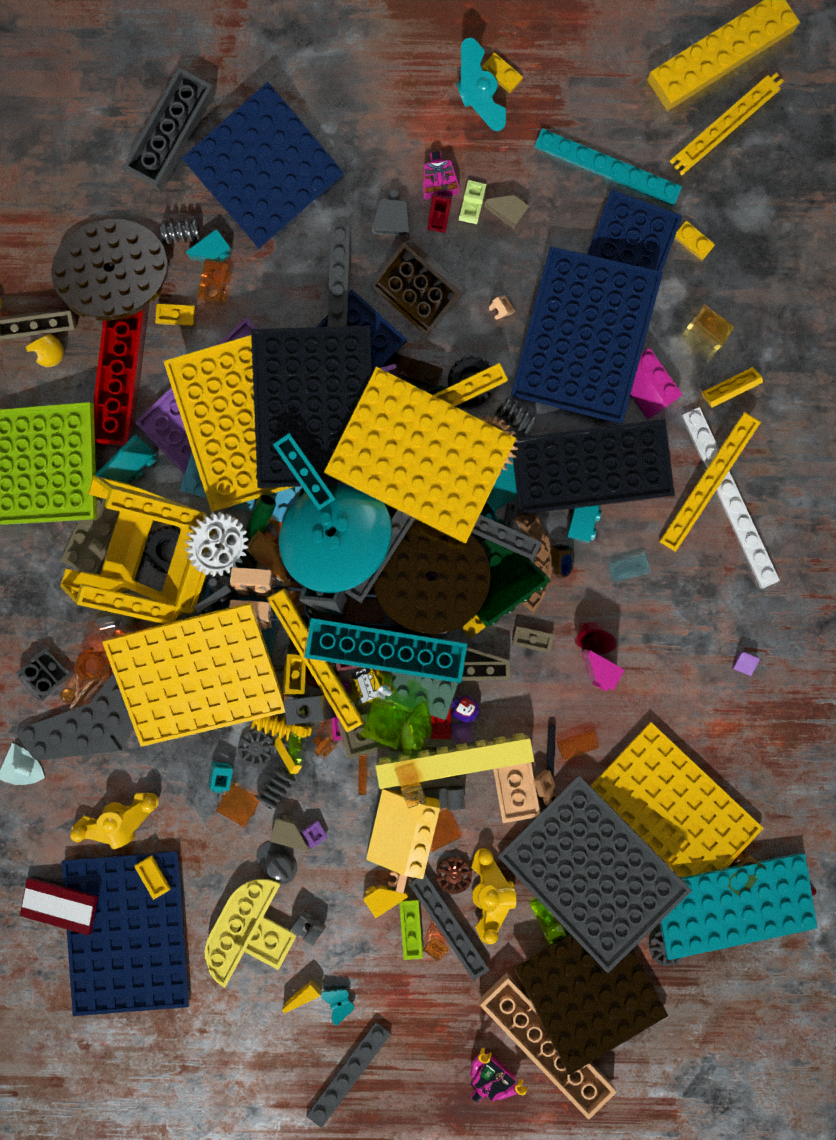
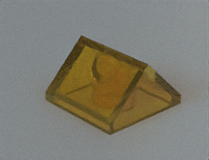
M706 304L703 305L687 326L690 331L716 350L726 342L735 327Z

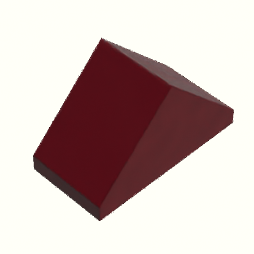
M433 194L427 230L446 233L452 198Z

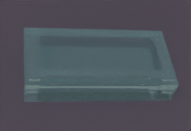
M646 554L608 564L613 582L651 573Z

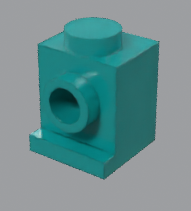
M211 761L208 786L213 792L223 793V791H229L233 773L230 763ZM217 775L222 776L220 779L216 778Z

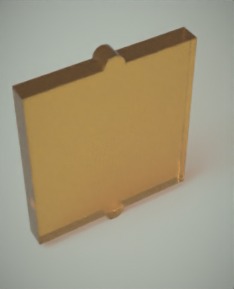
M231 783L229 791L222 795V801L216 811L239 825L246 827L251 816L255 814L254 811L259 801L251 793Z
M448 808L439 812L430 848L431 852L462 837L456 826L457 822L453 820Z

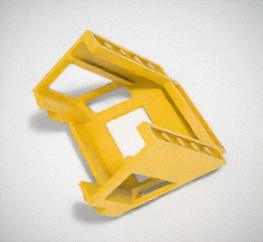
M93 475L88 494L106 499L104 507L119 511V515L101 574L65 568L60 587L77 605L163 624L176 621L177 617L184 613L190 614L194 612V607L197 605L206 575L202 571L199 572L196 566L194 567L190 564L192 560L186 557L190 553L185 551V548L190 545L185 543V540L191 539L187 535V533H193L194 531L191 525L197 527L196 520L198 519L203 522V515H206V513L131 484ZM153 520L174 525L181 529L162 591H158L135 580ZM210 530L209 536L213 535L214 531ZM207 547L203 548L202 554L207 551ZM126 589H130L151 599L129 595L121 592Z

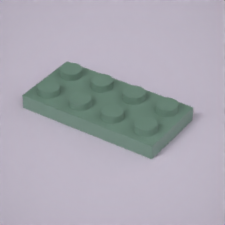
M389 672L392 675L391 683L395 692L390 696H385V699L443 720L447 719L459 683Z

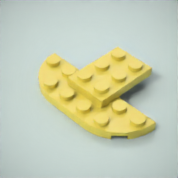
M272 879L251 880L238 887L228 899L205 946V959L208 971L213 979L222 987H226L244 952L277 970L282 965L297 936L291 933L289 929L264 916L281 885L280 882Z

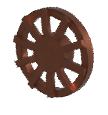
M458 857L445 859L437 868V883L447 893L458 894L464 892L472 881V871L469 864ZM450 861H454V867L452 868L448 863ZM457 861L463 863L460 868H457ZM444 864L448 867V871L441 869ZM466 866L468 871L461 873V870ZM439 873H445L446 876L439 878ZM469 875V880L462 878V876ZM447 879L448 881L443 886L440 881ZM460 881H463L467 884L464 887H462ZM450 883H452L451 890L446 888ZM456 883L460 888L459 890H454Z

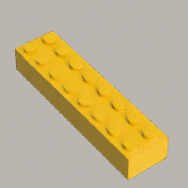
M763 0L652 70L647 81L666 110L669 111L794 32L800 21L786 0Z

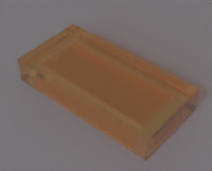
M593 729L556 742L563 761L599 748Z
M367 754L359 756V795H366Z

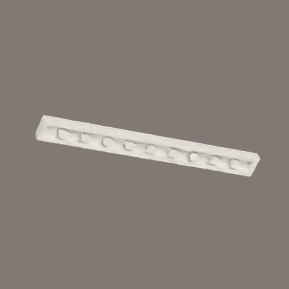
M699 407L681 415L702 463L705 469H707L718 453L719 448ZM728 472L717 488L716 493L760 588L763 589L780 580L730 472Z

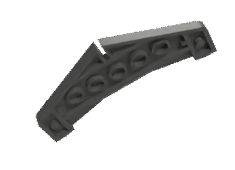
M113 673L89 704L23 727L16 732V735L35 760H48L121 751V748L111 735H114L121 746L125 748L134 727Z

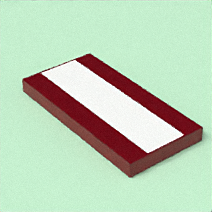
M29 877L26 878L20 916L90 935L92 934L98 896Z

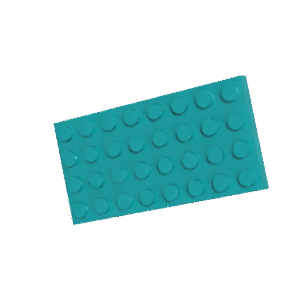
M803 852L680 877L692 891L660 922L666 958L668 960L818 929L806 856Z

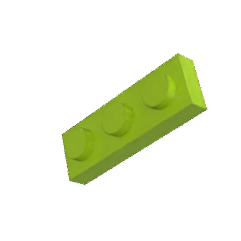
M419 899L403 900L399 903L404 960L423 959Z

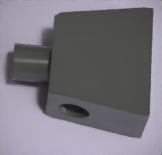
M389 190L388 200H379L372 226L373 234L409 237L407 202L399 201L400 191Z

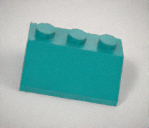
M134 435L95 476L131 484L134 480L137 481L144 474L142 471L147 466L151 467L157 461L156 457L158 454L143 439Z

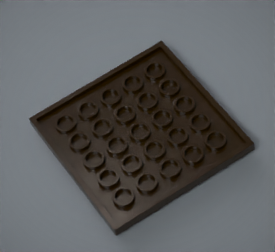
M569 934L513 966L568 1075L668 1017L634 948L607 973L581 944Z

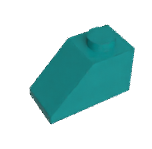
M216 229L187 250L186 253L191 260L219 263L220 261H226L230 257L232 250Z

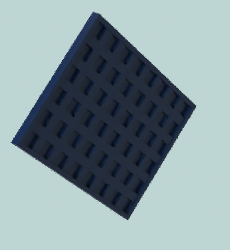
M179 851L62 860L63 886L98 896L92 934L85 935L67 930L73 1016L189 1007ZM151 855L171 887L169 891L154 900L134 865Z

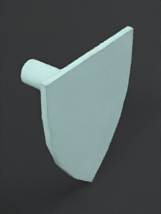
M12 743L0 769V780L14 785H27L44 779L45 775L38 760H35L25 748Z

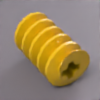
M277 714L253 720L251 729L257 725V731L260 732L264 727L265 734L272 730V736H275L279 732V738L282 739L286 735V740L288 741L293 724L287 725L285 714L281 718Z

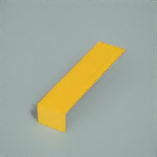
M278 736L274 746L291 774H298L302 766L294 764Z

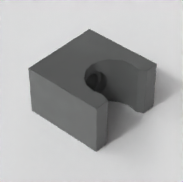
M325 695L284 701L287 725L336 718V714ZM305 705L310 709L308 715L305 713Z

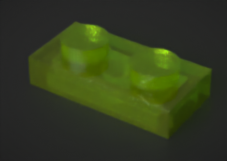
M291 734L289 736V755L295 765L301 766V759H298V751L302 750V739H298L297 735Z

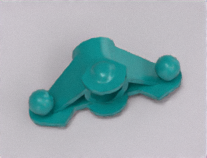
M466 38L461 44V80L456 82L465 108L472 106L493 131H501L506 124V108L494 103L492 97L497 91V79L490 72L483 71L480 63L485 50L475 39Z

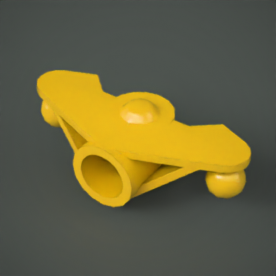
M136 793L132 804L125 807V805L118 802L109 803L105 806L98 819L83 815L73 825L70 837L74 842L91 839L109 844L111 849L122 847L135 839L136 834L134 831L158 806L159 799L154 793Z
M480 848L475 852L471 868L480 876V883L472 891L474 904L482 909V917L475 925V929L483 943L492 945L498 941V932L510 909L516 907V890L512 881H506L493 859V854L486 848Z

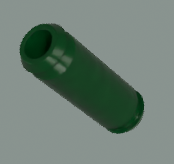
M265 494L257 499L246 528L247 533L243 535L248 538V541L244 542L248 546V550H256L260 547L276 507V501L270 495Z

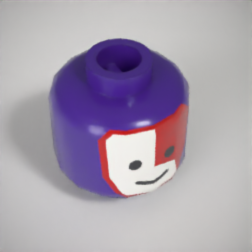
M463 695L460 699L456 697L451 706L454 708L453 716L464 723L474 722L481 710L479 709V703L467 695Z

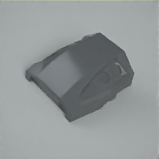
M45 647L16 672L21 683L41 703L73 675L55 658L48 647Z

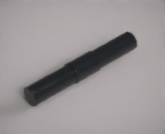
M548 725L546 770H550L551 775L554 776L556 726Z

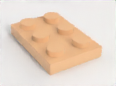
M531 762L493 769L502 822L507 823L538 817L540 809L533 781L534 776Z

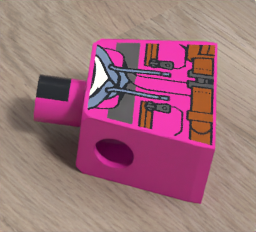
M440 151L430 153L431 163L424 164L423 199H431L433 194L445 197L459 195L460 188L451 160L442 161Z

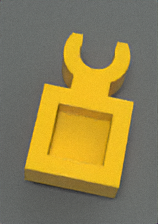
M304 723L293 724L291 731L299 737L306 738L312 734L314 726Z

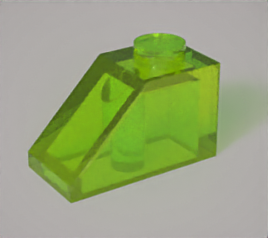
M538 899L529 903L549 945L567 936L561 923Z

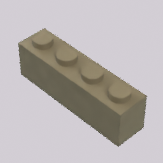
M71 308L0 317V340L74 330L77 327L75 312Z

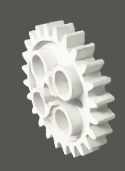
M212 512L210 518L203 515V522L197 519V527L191 525L194 531L193 533H187L191 539L185 540V543L190 545L185 548V551L190 553L186 557L192 560L190 564L194 567L196 566L199 572L202 571L205 575H208L210 572L212 576H215L217 572L220 576H223V570L230 573L229 567L237 568L235 563H242L239 557L246 556L242 551L248 548L244 544V542L248 541V538L243 536L247 532L241 529L243 525L239 522L237 523L238 520L236 518H231L229 514L224 516L221 512L216 516ZM215 528L214 534L209 536L210 530ZM232 535L231 540L226 542L227 537ZM207 547V551L202 554L203 548ZM224 553V557L219 560V556Z

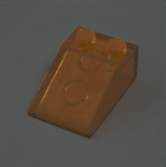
M259 530L247 544L248 548L246 550L268 570H271L285 585L301 587L299 582L289 574L282 562L279 538L268 531L264 533Z

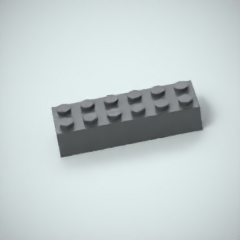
M178 67L123 166L128 175L161 192L216 94L211 84Z

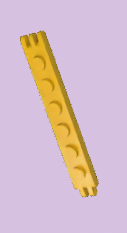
M775 73L772 77L767 75L669 161L671 164H674L677 160L679 161L674 167L676 170L682 166L684 167L680 171L681 176L781 90L779 86L784 80L781 78L778 82L774 81L779 77L778 73Z

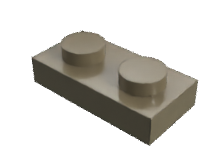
M516 626L512 645L550 653L554 634Z

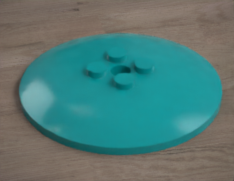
M328 485L327 488L335 500L321 510L317 509L305 492L291 506L283 520L279 535V550L282 562L289 574L297 582L311 590L335 593L360 585L376 572L383 563L390 548L392 522L386 505L349 485ZM335 528V535L328 537L329 530Z

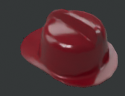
M579 623L578 635L575 638V644L578 647L591 650L596 654H606L616 648L617 638L613 634L604 631L599 623Z

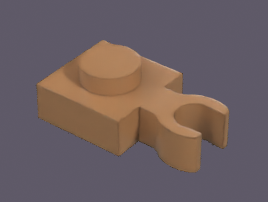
M543 770L533 781L539 797H543L544 804L549 806L552 803L551 801L557 798L553 792L556 786L550 770Z

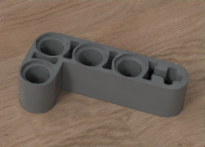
M461 785L397 790L439 799L440 808H448V810L465 808L464 788Z

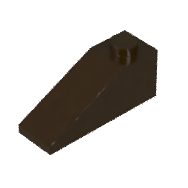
M395 354L385 365L395 364L398 376L434 390L437 389L443 373V368L399 354Z

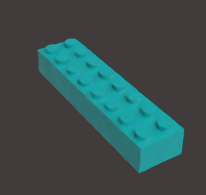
M310 618L303 658L461 683L467 644Z

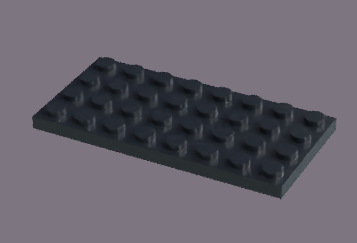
M665 419L516 438L518 442L513 444V446L518 448V450H514L512 453L516 455V458H513L519 515L675 496Z

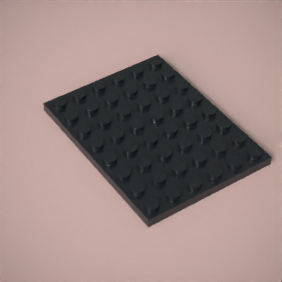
M370 326L251 329L257 487L301 486L273 446L274 443L289 433L326 486L347 485L325 474L324 471L372 376Z

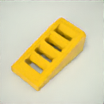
M310 980L283 1004L282 1012H289L320 997L322 991L313 980Z

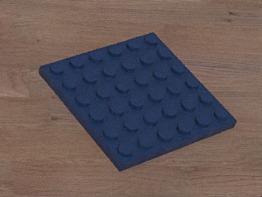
M269 82L265 83L181 158L258 249L344 174Z

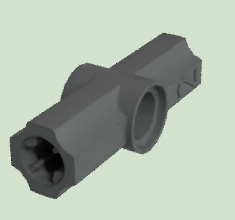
M108 611L96 614L99 630L116 626H129L140 621H146Z

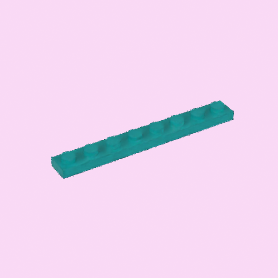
M545 129L541 130L534 147L537 150L673 206L682 188L678 184Z

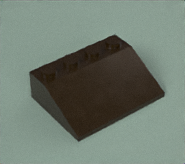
M411 239L402 243L370 285L426 336L432 332L467 291L460 282Z

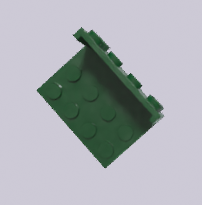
M499 519L497 521L498 523L506 526L502 519ZM477 535L475 538L484 549L489 562L491 578L488 595L476 616L487 628L488 626L495 625L503 615L514 611L515 607L521 602L528 601L536 591L543 590L551 580L529 558Z

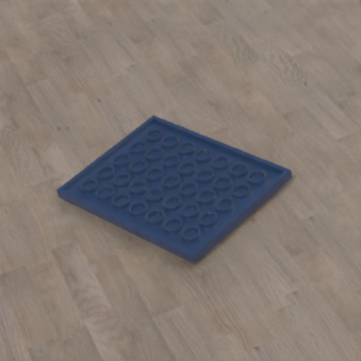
M550 246L511 396L623 424L663 272Z

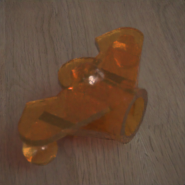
M116 630L113 632L112 637L126 633L123 630ZM91 647L87 651L80 653L74 666L76 672V697L74 690L71 688H64L60 693V698L63 702L71 703L69 709H75L96 685L109 677L112 667L109 660L107 661L102 656L106 654L105 650L93 652L94 648ZM92 658L98 664V670L95 674H90L86 670V663ZM88 680V684L83 689V681Z

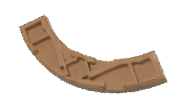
M518 514L515 521L524 533L542 542L533 563L551 579V545L540 519L536 514ZM547 583L543 590L536 591L528 601L522 603L532 613H534L543 600L549 583Z

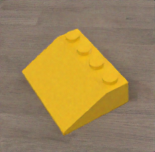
M383 788L366 860L401 875L423 879L440 811V800Z

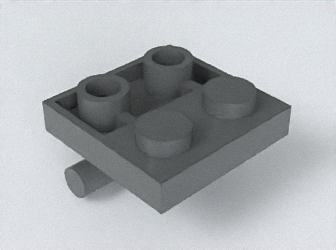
M219 577L210 578L209 585L214 594L194 607L197 613L206 614L213 612L217 609V604H225L233 598L232 594L235 593L232 586L224 585Z

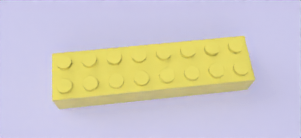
M517 733L512 735L513 738L506 739L505 736L493 738L494 741L487 742L486 739L474 741V745L467 746V743L456 744V748L448 749V746L436 748L437 751L429 752V749L417 751L418 755L410 756V753L399 754V757L391 759V756L382 757L376 762L379 789L534 762L531 740L524 733Z

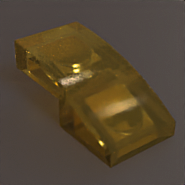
M411 762L395 768L407 808L427 803L414 763Z

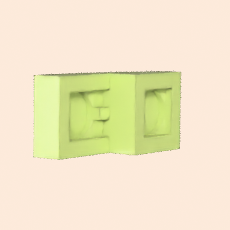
M468 180L459 216L460 221L473 224L478 223L487 184Z

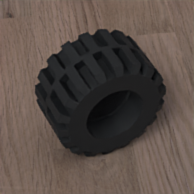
M470 355L468 358L466 356L462 357L450 369L448 388L459 383L462 374L465 372L475 371L480 373L492 366L489 365L487 360L484 361L479 356L478 358H475L474 355ZM494 388L463 404L465 406H477L480 403H485L491 397Z
M172 525L161 526L160 529L156 528L154 533L148 536L149 540L145 543L147 549H144L145 554H147L146 559L159 572L167 574L171 561L163 559L161 546L167 539L172 538L178 541L181 531L179 527Z

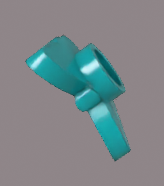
M347 989L322 991L321 996L323 1000L329 1003L330 1009L333 1010L332 1022L337 1026L354 1010V1003L349 1001L348 998L349 991Z

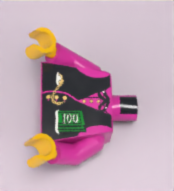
M481 1048L480 1054L472 1061L470 1075L472 1077V1084L476 1087L470 1095L475 1102L480 1103L485 1096L494 1102L496 1099L502 1100L516 1094L525 1095L529 1086H522L524 1080L520 1079L516 1083V1075L492 1056V1052L485 1054V1048Z

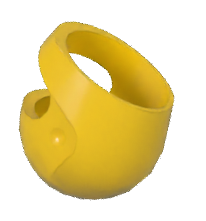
M48 334L25 347L27 352L35 351L38 358L36 362L44 367L58 365L64 356L63 345L53 334Z

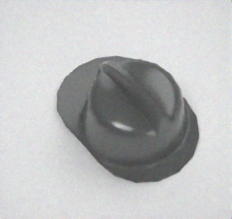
M266 842L261 845L256 855L257 862L268 878L281 884H287L292 881L296 876L297 865L282 845L273 842Z

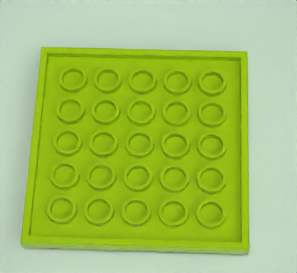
M86 402L0 409V525L96 520L97 497L88 494L93 475L96 474L94 403Z

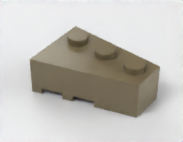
M467 647L462 681L510 680V661Z

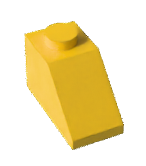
M286 655L282 676L281 692L283 697L301 698L304 695L306 664L301 655Z
M373 885L365 890V895H363V900L375 919L408 898L406 890H404V893L396 892V888L378 885L377 887Z

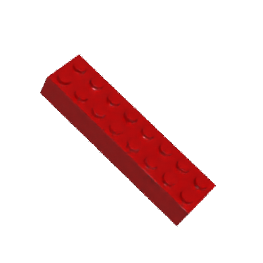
M149 303L144 306L145 309L132 316L118 320L103 321L93 400L95 445L123 447L133 437Z

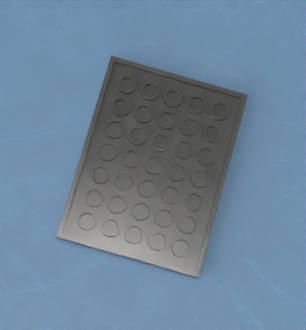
M581 775L498 856L607 973L692 891Z

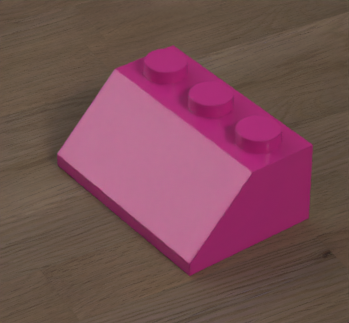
M650 348L641 354L631 392V397L648 420L683 395Z
M583 649L582 656L588 677L593 680L592 685L606 692L608 689L614 690L625 670L591 650Z

